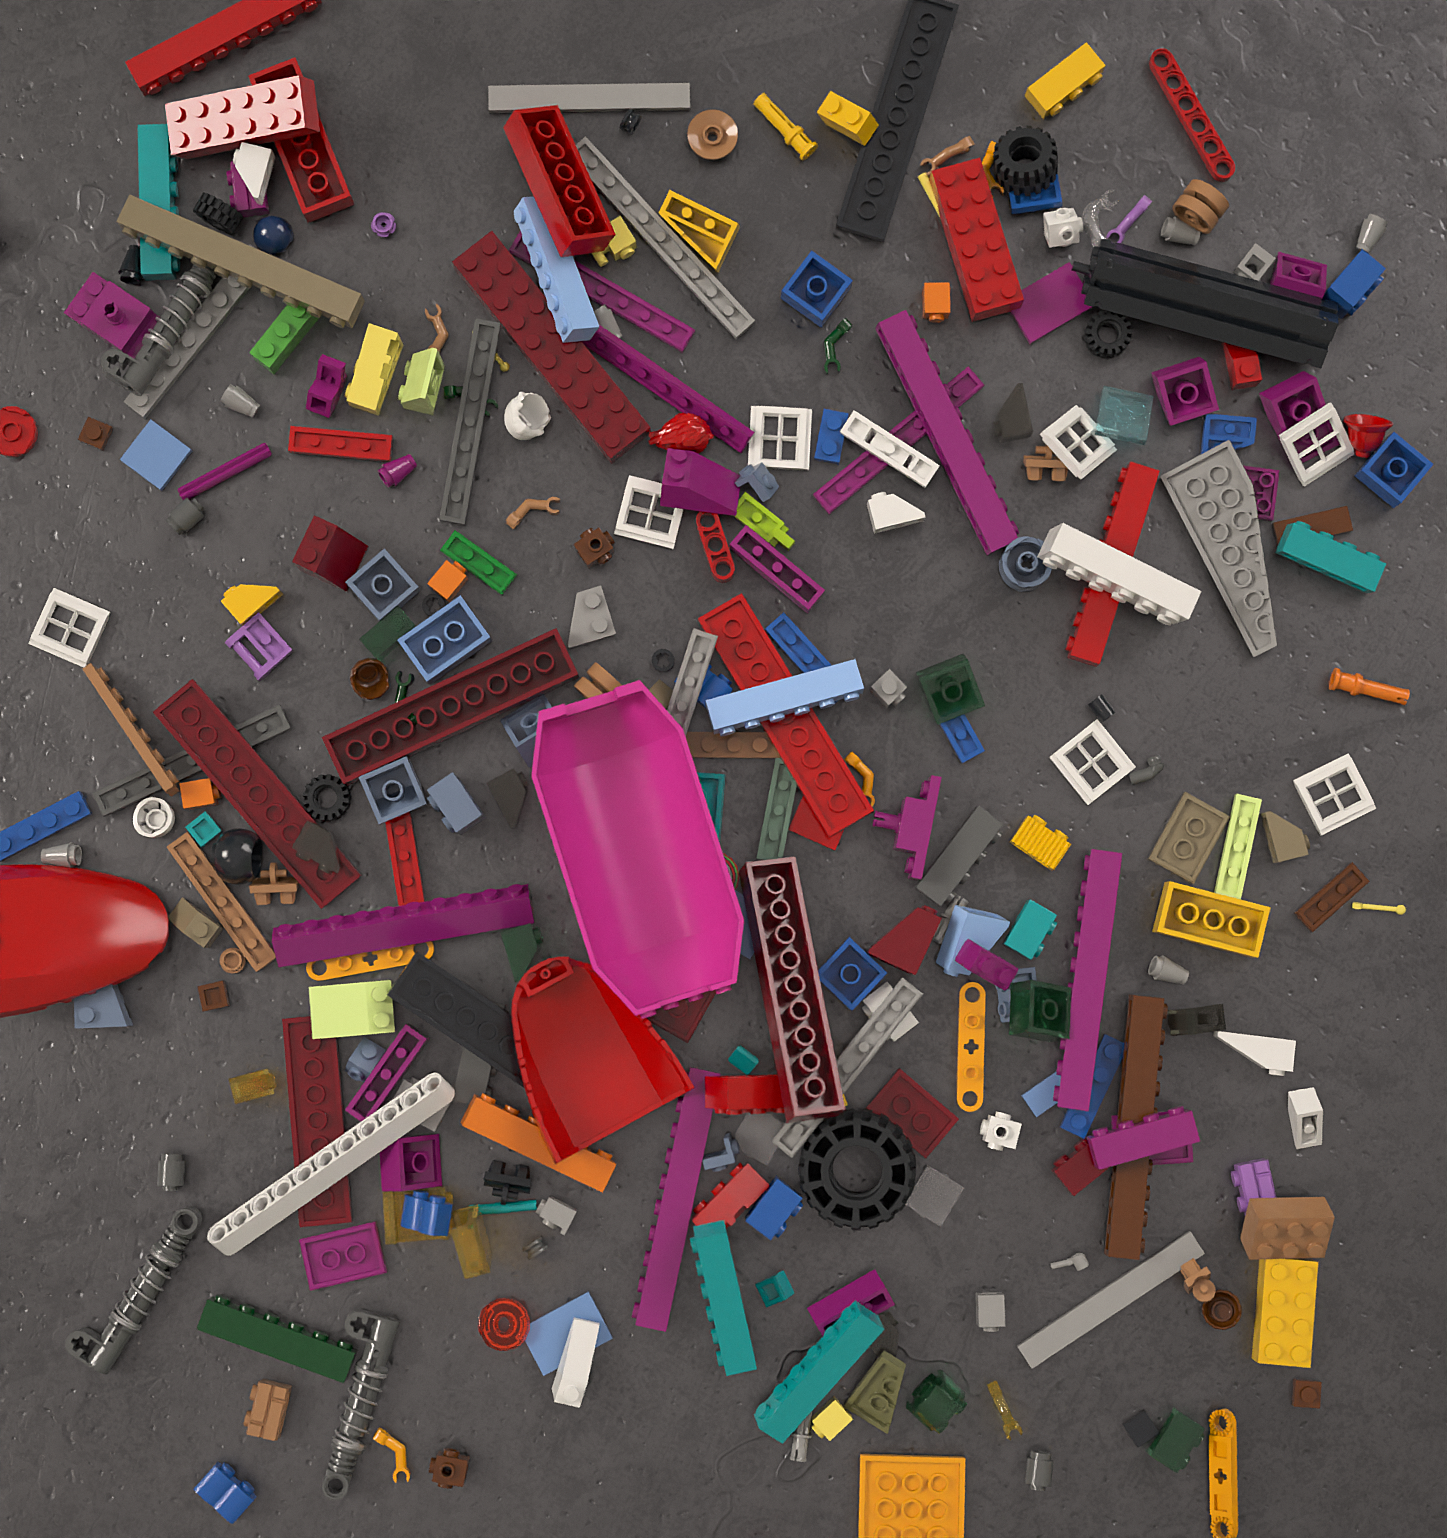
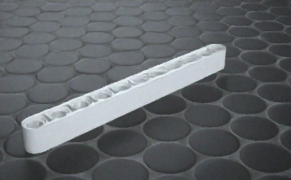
M439 1073L427 1075L212 1226L207 1235L208 1241L224 1255L235 1254L449 1104L455 1095L454 1088Z

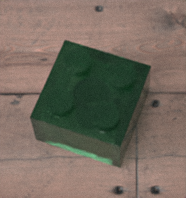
M1035 980L1011 983L1009 1035L1046 1042L1070 1039L1071 987Z

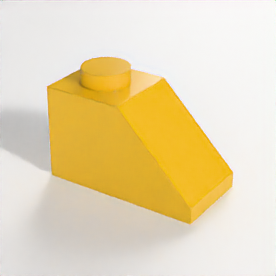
M240 584L237 587L232 586L223 594L225 598L221 602L243 626L255 614L264 612L283 593L273 586Z

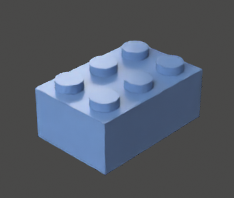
M460 595L397 641L427 683L431 685L492 642V639Z

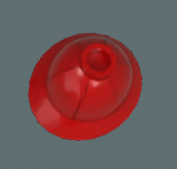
M1350 414L1343 419L1348 426L1350 443L1356 449L1355 455L1363 458L1370 457L1371 452L1379 448L1384 440L1386 431L1394 425L1390 420L1367 414Z

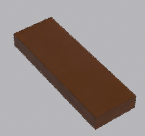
M1347 506L1272 523L1277 547L1286 526L1297 521L1310 525V530L1316 533L1323 531L1334 536L1353 531Z
M1351 862L1296 910L1294 914L1310 932H1314L1370 881Z

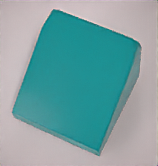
M738 1045L728 1058V1061L748 1075L758 1064L759 1059L744 1047Z
M783 1270L755 1284L766 1308L782 1302L794 1294V1290Z

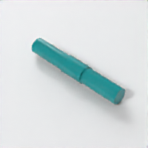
M537 1200L507 1201L506 1206L500 1205L501 1202L469 1205L470 1216L537 1210Z

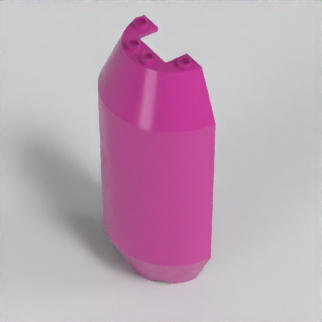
M640 680L575 703L561 704L539 711L531 776L594 971L635 1015L640 1014L641 1019L655 1015V1009L663 1006L664 1010L679 1006V1000L688 998V1001L692 1002L704 998L703 992L715 990L716 994L731 990L730 985L737 983L744 918L683 728Z

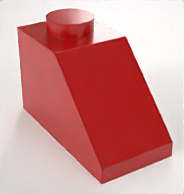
M1223 342L1231 390L1256 387L1262 381L1257 352Z

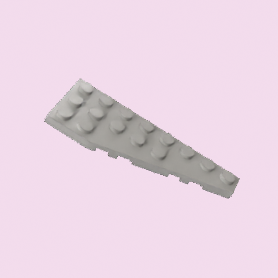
M1227 440L1160 477L1253 657H1256L1278 645L1254 486L1231 441Z

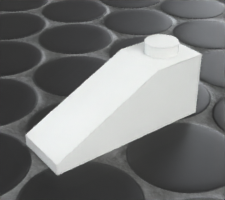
M1220 1031L1213 1032V1036L1261 1068L1269 1069V1074L1284 1076L1285 1071L1293 1072L1295 1040Z
M574 1317L552 1386L554 1402L580 1408L589 1378L599 1323Z

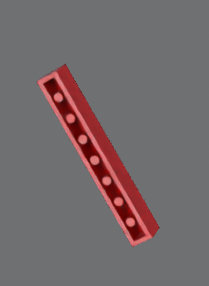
M241 0L129 59L125 63L143 95H153L158 93L168 83L179 82L187 73L203 69L208 62L226 57L229 51L237 47L247 46L252 39L259 35H268L276 26L288 24L297 15L315 10L318 4L322 2L321 0Z
M1131 461L1126 468H1121L1117 481L1121 482L1119 492L1114 491L1110 506L1114 507L1112 515L1106 516L1103 530H1106L1104 540L1099 539V541L1131 557L1134 556L1160 470ZM1090 587L1084 588L1080 602L1084 603L1081 612L1077 611L1073 621V626L1076 627L1074 637L1069 636L1065 650L1069 651L1067 658L1094 667L1100 664L1119 604L1118 601L1111 598V593L1105 590L1099 592Z

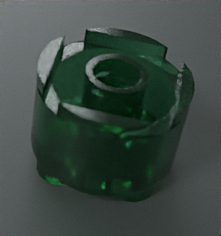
M941 1369L937 1370L939 1373L937 1376H934L932 1373L928 1375L912 1392L911 1395L915 1397L912 1403L909 1401L906 1403V1409L929 1431L935 1430L938 1434L946 1429L949 1424L948 1420L954 1414H960L967 1406V1402L964 1401L965 1391Z

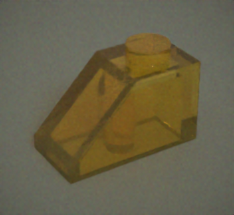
M268 1069L229 1079L235 1104L274 1094L273 1088H276L274 1075L269 1073Z

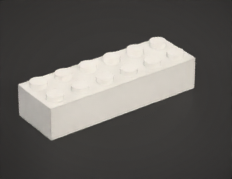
M1064 523L1049 530L1037 556L1044 560L1043 564L1052 569H1057L1058 567L1066 571L1065 575L1077 581L1082 579L1089 582L1088 586L1099 592L1105 590L1112 594L1111 598L1121 603L1127 601L1135 605L1134 609L1143 614L1151 613L1157 616V620L1165 625L1188 620L1201 593L1200 590Z

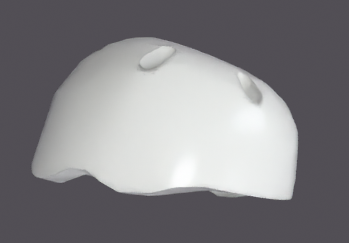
M149 797L141 801L136 807L133 816V824L136 831L149 838H159L170 832L175 822V814L172 807L164 800L156 797Z

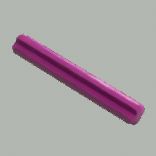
M262 443L179 487L178 493L182 500L185 498L191 499L272 455L271 450L266 443Z

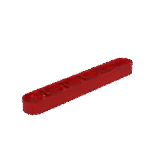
M1164 48L1157 49L1149 60L1152 73L1211 176L1218 182L1228 181L1235 171L1234 161L1172 53ZM1159 55L1166 57L1168 65L1166 67L1157 66L1154 61L1155 57ZM1170 77L1178 78L1180 87L1177 89L1170 88L1167 85V79ZM1184 98L1189 99L1193 105L1192 109L1188 111L1181 109L1179 101ZM1195 120H1200L1204 123L1205 130L1196 132L1192 129L1191 123ZM1206 142L1215 143L1217 152L1213 154L1207 153L1204 150V144ZM1220 163H1225L1230 169L1229 174L1220 175L1216 170V166Z

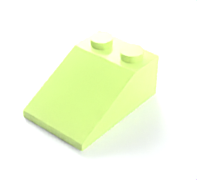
M430 348L414 353L411 361H407L404 375L407 376L406 384L401 385L398 400H401L404 409L430 415L434 414L445 369L438 349Z
M391 980L308 987L312 1039L395 1032L393 1000L387 995L391 989Z

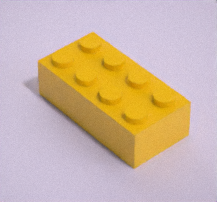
M1168 881L1164 882L1152 932L1250 958H1258L1271 907Z
M1308 1258L1259 1259L1252 1359L1257 1363L1311 1367L1318 1273L1317 1261Z

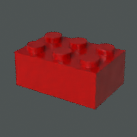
M777 1074L705 1076V1108H713L717 1114L785 1113Z

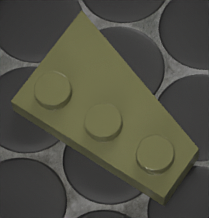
M883 1351L846 1399L843 1407L888 1434L906 1364Z

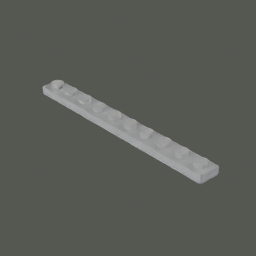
M585 136L576 144V147L593 185L731 335L738 339L755 323V320Z

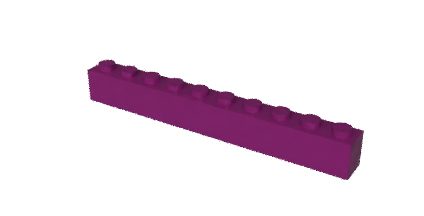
M904 310L879 322L875 329L986 555L988 556L1008 546L1013 540L1018 538L1019 530L1013 520L1010 521L1006 514L1008 509L1005 501L997 496L995 491L996 483L991 475H987L983 467L985 466V461L981 453H976L972 445L974 439L968 429H964L961 422L963 420L962 414L957 406H953L950 400L951 392L945 383L942 384L938 376L940 375L939 367L934 360L931 361L927 353L929 352L928 345L925 339L920 338L916 331L918 326L914 317L908 315L907 311Z
M1091 849V855H1085L1084 870L1088 871L1087 881L1082 880L1080 896H1085L1084 906L1078 907L1077 921L1082 923L1080 932L1075 931L1073 947H1078L1077 957H1072L1070 972L1075 973L1074 983L1069 982L1067 998H1071L1070 1009L1065 1008L1063 1023L1068 1024L1067 1034L1061 1035L1060 1049L1065 1050L1064 1059L1058 1060L1056 1075L1061 1076L1060 1086H1055L1053 1101L1058 1102L1057 1107L1089 1112L1122 862V853Z
M514 884L502 889H486L483 892L473 894L462 893L455 897H439L432 901L410 902L397 907L386 906L380 910L359 911L345 916L334 915L328 919H311L304 923L293 925L282 924L273 928L272 945L279 968L534 924V910L528 884Z
M690 1067L689 1072L685 1071L695 1088L684 1093V1098L678 1097L675 1112H679L680 1117L678 1123L673 1122L670 1138H675L673 1149L667 1148L664 1162L669 1164L667 1174L662 1173L659 1189L664 1190L662 1200H656L654 1215L659 1216L657 1225H651L648 1240L653 1241L651 1251L646 1250L643 1266L648 1268L646 1277L640 1276L637 1292L642 1293L640 1303L635 1302L632 1318H636V1326L664 1332L667 1330L713 1108H705V1076H720L718 1072Z

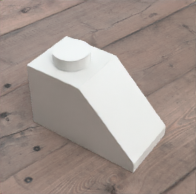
M242 142L240 150L236 149L233 164H235L237 171L256 203L262 205L275 161V155L271 149Z
M880 492L872 495V499L867 502L874 534L923 522L925 519L923 511L894 494L887 495L886 492Z
M1314 1087L1288 1092V1112L1296 1149L1322 1145L1323 1109Z

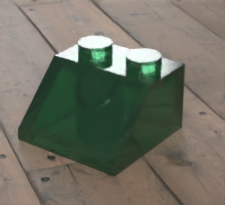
M964 654L916 672L937 725L985 706L969 661Z
M532 923L500 932L515 982H519L523 975L532 967L541 950L540 943L544 942L540 927L535 928Z

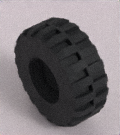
M855 1108L846 1109L845 1112L840 1113L838 1116L828 1117L823 1122L821 1121L805 1141L800 1154L798 1165L799 1184L802 1193H805L808 1205L811 1208H815L819 1212L818 1216L823 1220L829 1219L834 1222V1226L839 1228L847 1226L851 1227V1230H861V1227L873 1229L884 1221L886 1223L895 1217L897 1212L903 1210L914 1189L916 1157L909 1138H906L903 1129L898 1124L892 1123L889 1117L882 1113L881 1115L872 1113L873 1110L863 1109V1111H855ZM849 1146H863L877 1154L882 1164V1176L874 1188L865 1192H853L845 1189L836 1181L833 1173V1163L841 1150Z

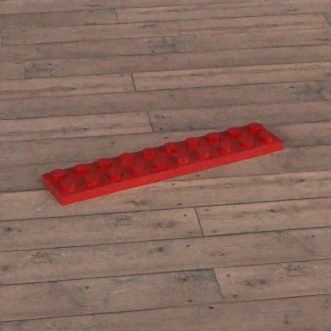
M742 593L698 618V622L705 632L718 636L715 650L740 691L792 677ZM809 708L810 712L798 716L795 713L787 714L785 719L777 722H770V719L761 721L762 728L829 838L874 812V809L812 708Z

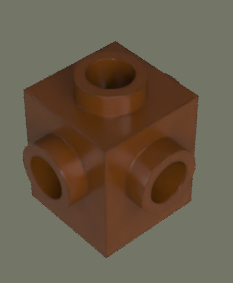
M599 527L595 530L589 528L580 535L581 539L574 543V548L589 569L597 563L600 566L605 564L612 558L611 554L614 553L612 545L615 542L607 530L602 532ZM594 545H600L597 549L592 548Z
M444 1448V1451H439L436 1458L432 1457L429 1473L433 1474L432 1482H437L438 1487L452 1489L453 1486L463 1487L466 1481L470 1456L461 1455L459 1450ZM445 1466L450 1467L452 1470H447Z

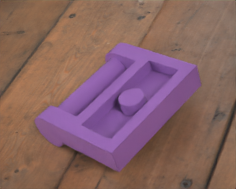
M259 612L225 642L252 669L254 677L258 681L264 679L270 671L293 652L291 647ZM245 636L267 660L263 666L241 643Z

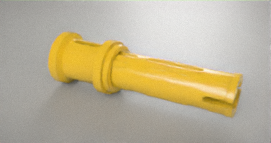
M765 93L761 94L754 101L753 105L785 137V143L788 146L791 145L800 154L799 158L802 161L809 158L818 148L816 141L812 142L803 133L804 129L801 126H795Z

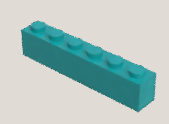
M137 125L139 199L179 215L178 207L175 206V197H178V184L174 182V172H178L177 158L171 155L168 125ZM140 237L141 275L146 281L176 280V272L180 271V259L168 253L169 249L162 246L156 249L146 244L145 239Z
M721 1220L694 1226L695 1237H691L690 1242L693 1253H698L700 1258L695 1263L698 1277L704 1276L705 1283L700 1285L703 1299L709 1298L710 1305L706 1306L708 1321H714L715 1328L711 1329L714 1345L719 1344L720 1351H716L719 1367L724 1366L726 1376L756 1370L754 1351L725 1221Z
M856 1300L849 1307L845 1308L841 1317L833 1326H830L825 1331L824 1336L818 1343L812 1346L802 1361L791 1369L790 1374L781 1384L775 1387L770 1397L758 1406L754 1416L759 1429L783 1444L885 1330L879 1316Z

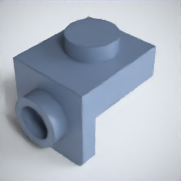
M763 462L754 467L752 464L744 467L739 472L741 476L735 482L737 487L749 482L762 502L770 499L779 488L775 477L767 470Z
M363 1037L349 1058L345 1072L352 1079L364 1083L385 1054L386 1049Z
M731 1132L726 1133L724 1136L726 1149L704 1155L702 1161L705 1170L712 1168V1171H720L726 1169L728 1164L736 1162L737 1154H740V1148L737 1139H732Z

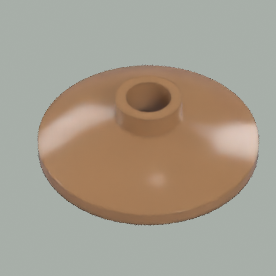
M706 110L696 115L690 122L687 133L688 142L691 149L698 156L708 160L721 159L730 154L736 146L738 139L737 126L728 114L719 110ZM711 134H715L717 136V139L715 141H710L708 139V136Z

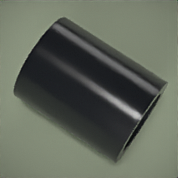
M1103 694L1088 704L1101 723L1116 713Z

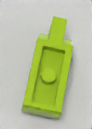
M745 492L738 500L737 514L734 517L742 524L751 528L773 547L779 544L789 551L795 544V540L786 534L789 529L785 526V523Z

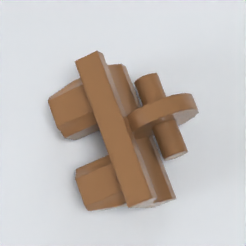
M1046 443L1045 446H1036L1035 454H1044V456L1024 455L1023 463L1026 466L1028 480H1042L1043 467L1052 468L1051 480H1066L1068 468L1057 456H1052L1055 453Z
M273 862L270 863L269 870H261V878H256L249 886L250 893H254L257 905L270 904L272 901L271 893L280 892L281 903L293 904L296 900V893L300 884L294 877H287V869L278 870L277 863Z
M1194 1258L1180 1266L1182 1269L1180 1272L1185 1278L1184 1288L1187 1293L1190 1294L1193 1291L1194 1297L1200 1302L1211 1301L1215 1296V1286L1210 1281L1211 1273L1208 1268L1201 1269Z

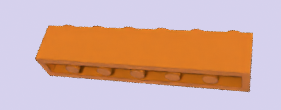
M482 1093L481 1097L474 1094L460 1122L462 1126L603 1193L617 1165L611 1160L613 1155L601 1149L594 1152L586 1147L555 1164L534 1117L529 1115L528 1119L518 1115L520 1111L506 1104L503 1108L496 1105V1099Z

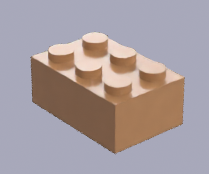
M1325 1197L1249 1198L1240 1240L1249 1260L1325 1258L1335 1217Z

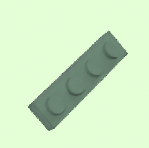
M781 758L775 759L756 857L759 860L783 858L797 784Z

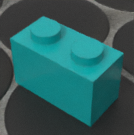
M1031 899L1027 900L1002 945L1027 960H1031L1033 956L1038 958L1045 946L1041 943L1046 934L1049 936L1052 934L1058 923L1054 921L1057 915Z

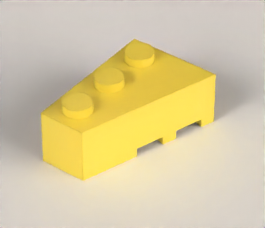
M368 324L359 359H357L354 366L352 383L348 384L345 392L346 401L349 406L379 416L404 346L397 332Z

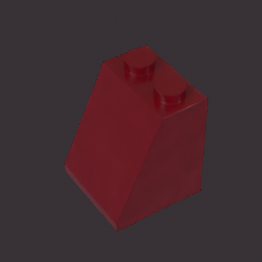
M314 515L292 563L300 571L348 592L349 587L346 581L358 571L369 546L339 526Z
M926 905L921 908H914L871 945L866 953L910 975H916L942 918L936 916L937 910Z

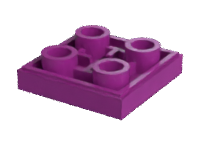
M1244 466L1254 486L1258 519L1272 522L1274 520L1280 470Z

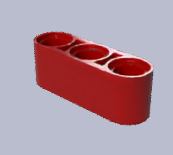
M700 511L696 517V526L712 576L719 583H727L733 578L735 567L717 513ZM705 516H710L714 519L715 523L712 527L706 528L701 525V519ZM713 540H717L722 543L723 547L720 551L713 552L708 548V544ZM721 564L729 566L730 573L726 576H720L717 574L716 568Z

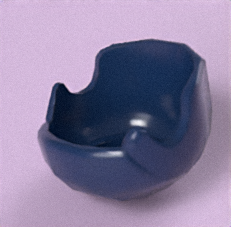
M271 215L262 218L253 230L254 243L260 251L267 254L276 255L287 250L290 242L294 240L292 226L286 219Z

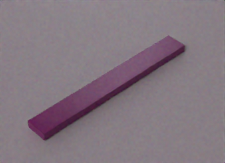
M520 230L508 251L514 257L534 267L531 264L530 254L523 242ZM575 261L589 300L600 306L605 305L607 309H611L613 314L679 352H684L695 333V329Z
M599 325L598 330L590 340L581 341L588 348L682 413L700 416L707 422L715 436L741 454L746 449L755 433L754 431L604 327Z
M969 366L946 384L951 392L950 400L953 406L958 408L985 386ZM913 411L889 431L890 434L910 447L927 434L916 411ZM866 450L816 491L813 497L830 515L889 465Z

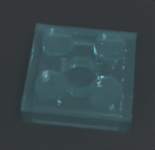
M1104 386L1101 393L1095 435L1145 445L1154 396Z

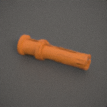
M1334 668L1329 681V690L1339 689L1347 691L1352 696L1359 695L1360 693L1402 705L1407 704L1406 700L1409 699L1410 694L1409 689L1367 680L1359 673L1353 675L1341 672L1340 668Z

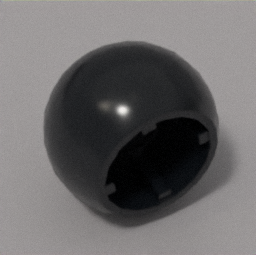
M242 828L231 829L221 834L217 843H214L211 849V864L215 866L217 875L222 880L236 885L252 882L259 876L263 858L261 838L256 833Z

